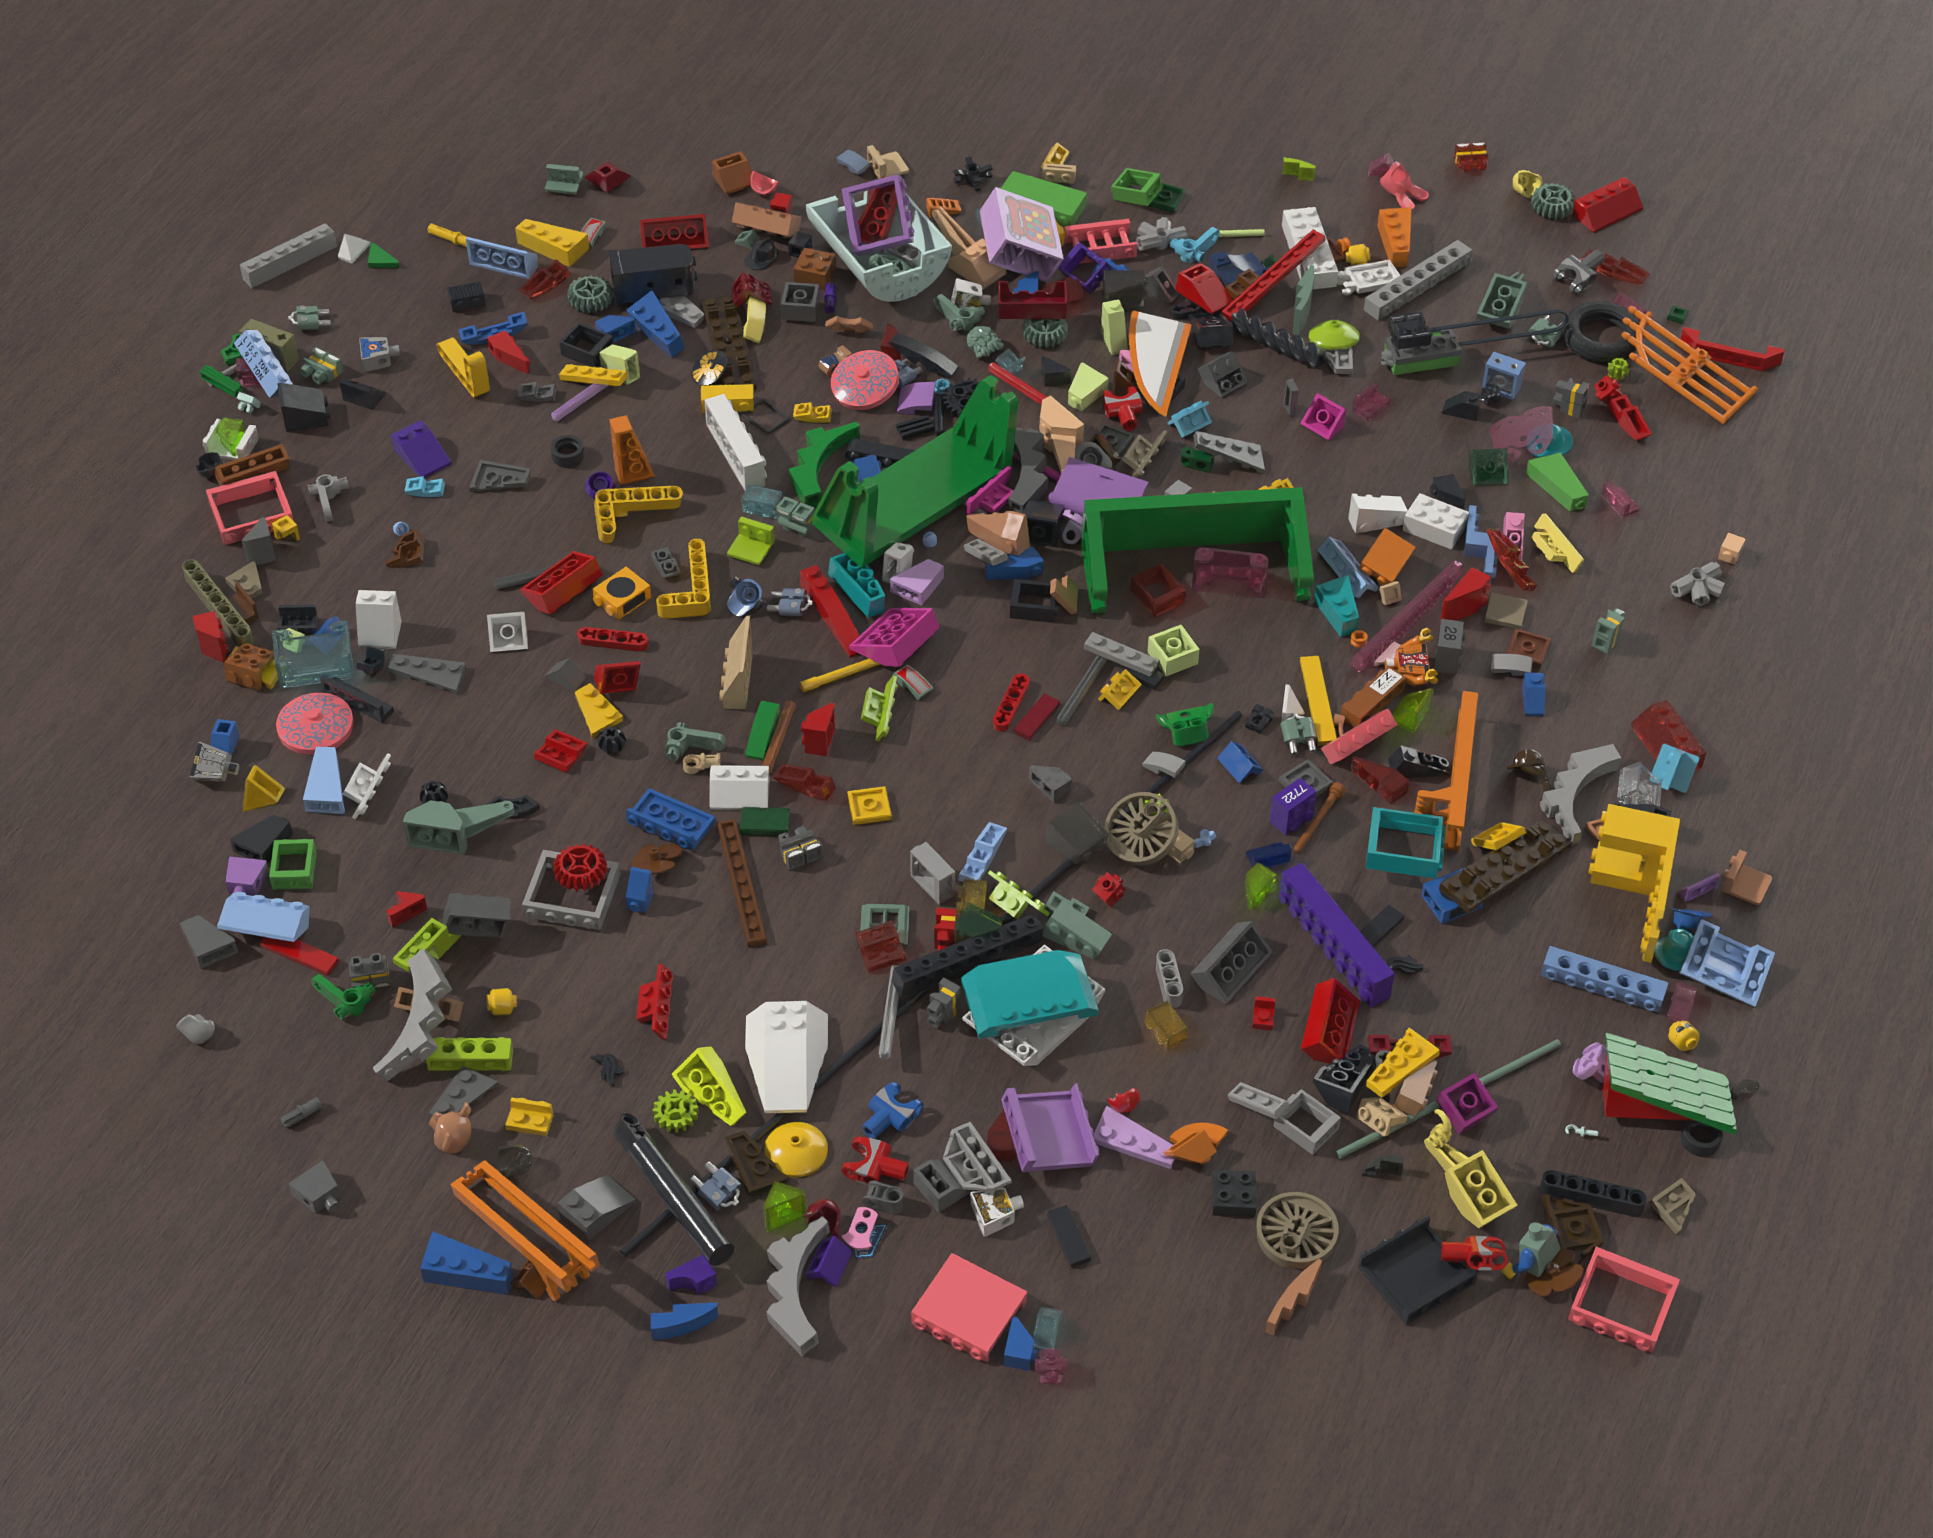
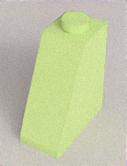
M1119 300L1102 303L1101 334L1111 355L1120 354L1121 350H1128L1124 309Z
M612 344L599 352L602 367L605 369L627 371L628 377L623 382L624 384L629 385L640 378L638 352L636 350Z
M1082 362L1069 389L1068 404L1082 412L1100 398L1104 390H1108L1109 378Z

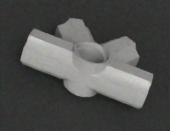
M1165 217L1157 220L1156 227L1143 222L1137 233L1140 235L1136 240L1138 249L1140 251L1151 248L1164 250L1174 238L1186 240V229L1184 226L1170 229L1171 221Z
M1710 562L1701 568H1693L1690 574L1671 583L1672 594L1675 597H1682L1690 592L1692 601L1696 606H1703L1710 600L1709 594L1719 597L1725 584L1716 580L1722 574L1720 565L1717 562Z

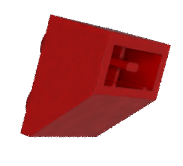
M215 611L192 616L202 654L224 663L227 660L226 655L229 654L227 643L223 644V642H226L224 630L220 631L223 628L221 618H216Z

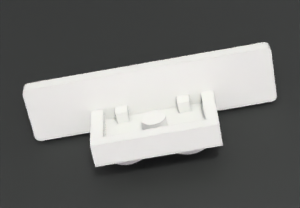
M387 753L377 771L362 763H359L342 794L359 804L352 816L353 819H356L359 814L363 815L368 807L365 804L366 801H371L376 792L373 790L374 786L378 787L383 779V776H381L382 771L386 772L391 764L388 761L391 756Z

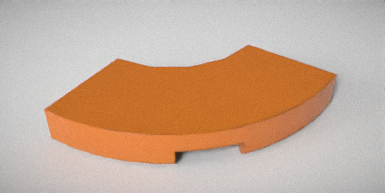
M1211 1123L1189 1124L1176 1130L1170 1136L1169 1141L1176 1144L1195 1130H1205L1213 1146L1216 1148L1227 1136L1228 1129Z

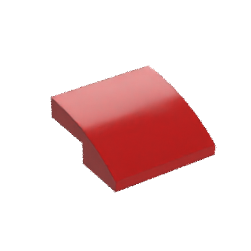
M555 729L545 737V744L534 752V759L567 772L583 754L588 746V742Z

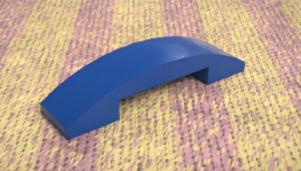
M521 312L510 315L507 322L476 330L475 325L458 329L461 341L465 344L488 343L487 337L505 330L510 336H513L528 325L525 314Z

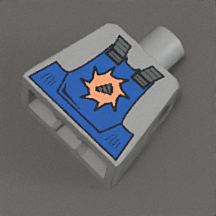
M386 337L359 338L364 372L388 367L391 365L390 357L400 355L399 345L388 346Z

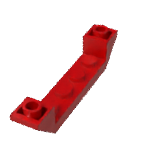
M1683 327L1681 340L1695 350L1700 348L1707 351L1708 355L1712 357L1710 359L1712 361L1757 371H1764L1782 363L1785 349L1768 346L1766 354L1699 340L1700 330Z

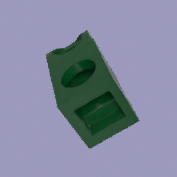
M1184 447L1181 450L1182 466L1210 473L1215 462L1214 455L1195 450L1192 447Z

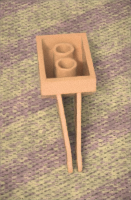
M938 207L932 212L942 234L952 245L951 251L954 255L949 258L947 267L970 282L980 284L983 290L1006 274L1005 268L989 263L986 242L983 238L974 241L942 207Z
M1049 396L1042 400L1039 428L1040 432L1044 435V447L1054 453L1060 473L1062 474L1069 457L1075 458L1076 448L1083 443L1084 424L1052 396Z

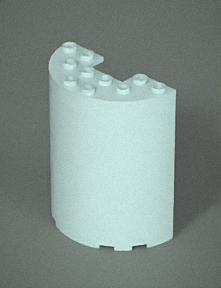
M875 189L865 191L864 200L855 203L858 221ZM836 196L806 204L807 216L813 226L869 293L879 300L889 302L901 301L916 296L937 279L949 260L952 245L909 196L908 210L912 214L910 222L911 227L915 231L913 236L914 242L909 244L917 247L922 252L920 267H911L910 270L893 275L892 262L866 270L870 257L881 253L880 251L862 256H857L853 253L845 206L838 208V198ZM898 203L889 237L904 235Z

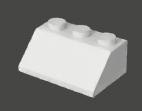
M711 765L710 810H742V807L768 808L769 766Z

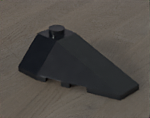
M1359 1045L1345 1053L1342 1059H1335L1330 1066H1323L1319 1069L1313 1078V1083L1328 1106L1338 1111L1349 1112L1373 1067L1375 1056L1370 1054L1369 1048Z

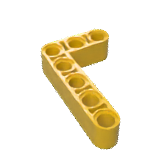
M453 337L437 343L439 354L473 398L490 391L486 361L480 351L468 356Z
M678 486L599 490L596 493L594 504L599 540L603 543H611L614 540L616 531L614 512L678 508L682 501V489Z
M693 539L689 542L693 592L671 593L658 596L656 600L657 611L661 618L703 616L711 611L706 551L703 540Z

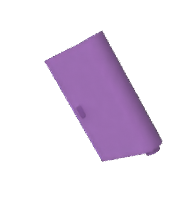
M1069 457L1054 492H1051L1048 497V502L1065 505L1064 511L1071 510L1072 514H1079L1083 517L1084 500L1143 497L1149 483Z

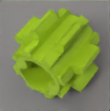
M1615 358L1612 360V363L1608 364V375L1613 379L1616 378L1621 381L1625 378V375L1628 376L1629 364L1623 358Z

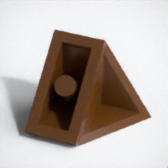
M1117 360L1112 394L1118 397L1128 394L1127 389L1130 386H1134L1139 393L1140 389L1134 372L1121 360Z

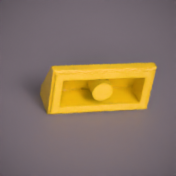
M1056 143L1051 148L1041 168L1044 167V163L1063 165L1069 151L1059 143Z

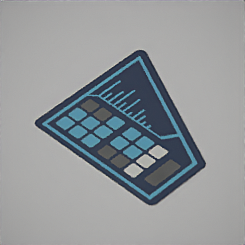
M875 1224L869 1240L872 1247L865 1250L854 1249V1257H873L888 1224ZM859 1225L856 1226L855 1230L862 1234L868 1230V1226Z

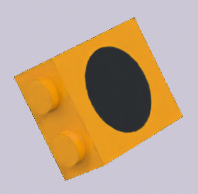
M624 567L593 588V600L597 606H601L606 610L608 615L620 620L651 598V589L647 582L629 568Z

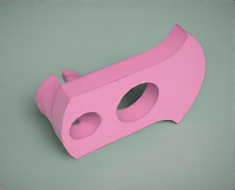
M867 1207L857 1208L848 1233L842 1235L844 1242L851 1248L858 1250L871 1248L872 1245L869 1240L878 1214ZM867 1214L870 1215V1217H868V1218L863 1217V1216H865V1215H867ZM863 1223L868 1226V1230L860 1234L855 1230L856 1226Z

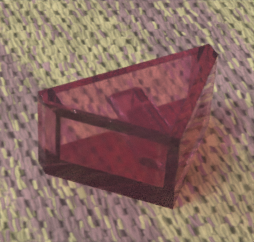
M1388 152L1384 153L1369 163L1368 176L1383 177L1397 161Z

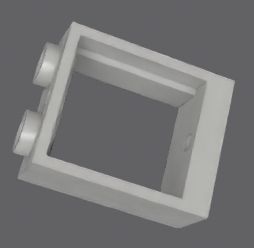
M927 842L914 847L910 851L911 876L938 905L954 897L955 871Z
M1301 1089L1296 1095L1292 1094L1287 1100L1289 1107L1277 1119H1274L1273 1127L1314 1155L1339 1129L1341 1117ZM1300 1107L1323 1123L1311 1136H1308L1288 1121Z

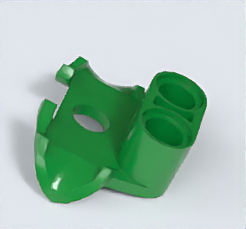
M1209 703L1206 706L1166 713L1164 715L1156 714V718L1165 729L1171 730L1174 745L1183 746L1198 743L1209 738L1207 721L1210 720L1213 714L1214 706L1213 703Z

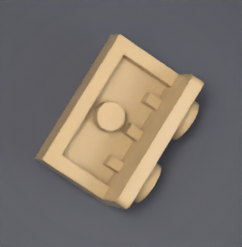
M1044 163L1042 180L1072 184L1075 182L1076 166Z

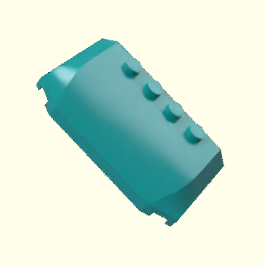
M1055 950L979 965L961 977V983L978 1039L998 1036L999 1030L1078 1015V1019L1099 1015V1009L1081 956L1077 953Z

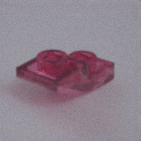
M1677 981L1666 1017L1675 1021H1688L1697 988Z

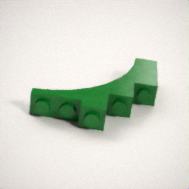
M857 422L827 431L820 427L806 432V445L808 447L797 450L799 466L789 469V482L803 504L814 507L821 501V490L817 483L820 469L828 457L837 449L850 443L852 439H860V426Z

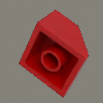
M640 661L596 665L594 680L599 694L636 691L641 666Z
M829 703L809 713L806 722H802L801 732L804 733L802 745H804L805 753L827 757L836 729L835 703Z

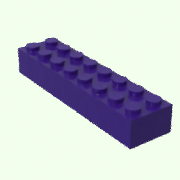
M1303 863L1283 871L1280 882V901L1286 904L1292 916L1300 921L1303 929L1306 932L1308 931L1313 937L1315 944L1323 949L1326 957L1331 959L1336 965L1338 972L1346 977L1349 985L1356 989L1361 1000L1366 1002L1371 1008L1389 999L1395 975L1391 968Z

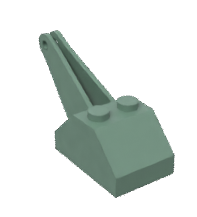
M1519 272L1510 277L1495 273L1477 312V319L1486 320L1518 315L1527 289V282H1524L1525 274H1521L1519 278ZM1516 319L1491 324L1509 329L1515 324Z
M429 801L406 812L403 826L407 845L409 847L464 855L468 846L466 839L513 816L514 806L512 802L504 801L454 810L450 803Z

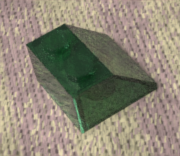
M1508 448L1468 450L1472 485L1508 484Z
M968 901L955 925V929L958 930L957 933L966 938L968 936L975 937L1000 929L1003 919Z

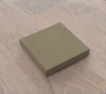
M1491 593L1485 623L1521 630L1528 600Z

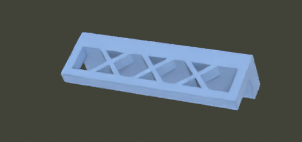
M1328 536L1317 550L1339 578L1348 575L1353 595L1360 598L1367 589L1376 592L1379 587L1370 576L1361 571L1362 569L1359 568L1360 564L1340 540Z

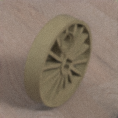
M1138 792L1122 798L1113 806L1105 821L1104 835L1108 847L1117 857L1126 863L1142 866L1161 860L1171 851L1178 837L1179 826L1174 810L1164 798L1150 792ZM1135 802H1139L1138 814L1133 806ZM1129 806L1134 818L1130 817L1123 810ZM1168 808L1169 812L1165 814L1163 811ZM1158 811L1155 816H1151L1153 812ZM1119 814H1122L1130 823L1116 818ZM1172 818V823L1161 824ZM1115 824L1126 828L1113 829V825ZM1162 830H1171V833H1170V834H1166V833L1159 832V831H1162ZM1154 836L1167 839V842L1163 845ZM1148 838L1161 849L1155 853ZM1145 843L1151 854L1145 857ZM1138 847H1139V857L1136 855V852H1137V850H1138Z
M1287 1192L1271 1198L1264 1204L1258 1214L1256 1232L1260 1248L1273 1262L1286 1268L1306 1269L1317 1259L1324 1262L1331 1255L1338 1238L1339 1227L1334 1212L1324 1201L1303 1192ZM1281 1206L1285 1215L1277 1207ZM1289 1208L1294 1209V1216L1292 1215ZM1270 1212L1276 1218L1268 1216L1267 1214ZM1264 1222L1271 1226H1262L1261 1224ZM1331 1226L1332 1229H1323V1227ZM1263 1234H1273L1267 1237L1263 1236ZM1323 1237H1333L1331 1241ZM1278 1242L1272 1248L1269 1245L1271 1243ZM1318 1245H1321V1246H1323V1247H1326V1249L1323 1250V1249H1322L1320 1246H1318ZM1300 1246L1306 1258H1300ZM1309 1248H1310L1312 1251H1314L1317 1255H1316V1256H1312V1254H1311Z

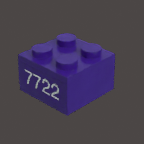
M1297 779L1272 797L1269 822L1284 835L1297 830L1302 823L1311 820L1313 817L1317 791L1303 779Z

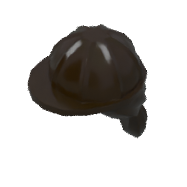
M1532 749L1522 750L1515 756L1513 765L1507 766L1508 770L1521 769L1539 778L1543 793L1552 790V786L1548 781L1549 778H1547L1545 762L1537 751Z

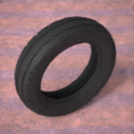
M1591 301L1571 310L1568 314V323L1563 328V337L1570 350L1579 357L1596 363H1612V360L1615 358H1623V360L1628 358L1637 348L1625 339L1615 343L1592 341L1580 332L1579 327L1590 321H1606L1618 326L1623 332H1627L1630 336L1636 338V332L1625 325L1623 319L1627 317L1638 325L1640 323L1635 315L1631 314L1623 306L1607 301Z

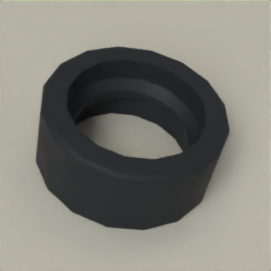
M563 435L553 440L551 444V457L558 466L573 467L580 464L584 459V444L576 436ZM564 448H574L577 450L569 455L558 453Z
M1687 1120L1680 1135L1681 1143L1691 1154L1707 1157L1718 1151L1723 1138V1130L1698 1121ZM1695 1128L1705 1129L1712 1134L1714 1141L1710 1143L1698 1142L1691 1137L1689 1132Z

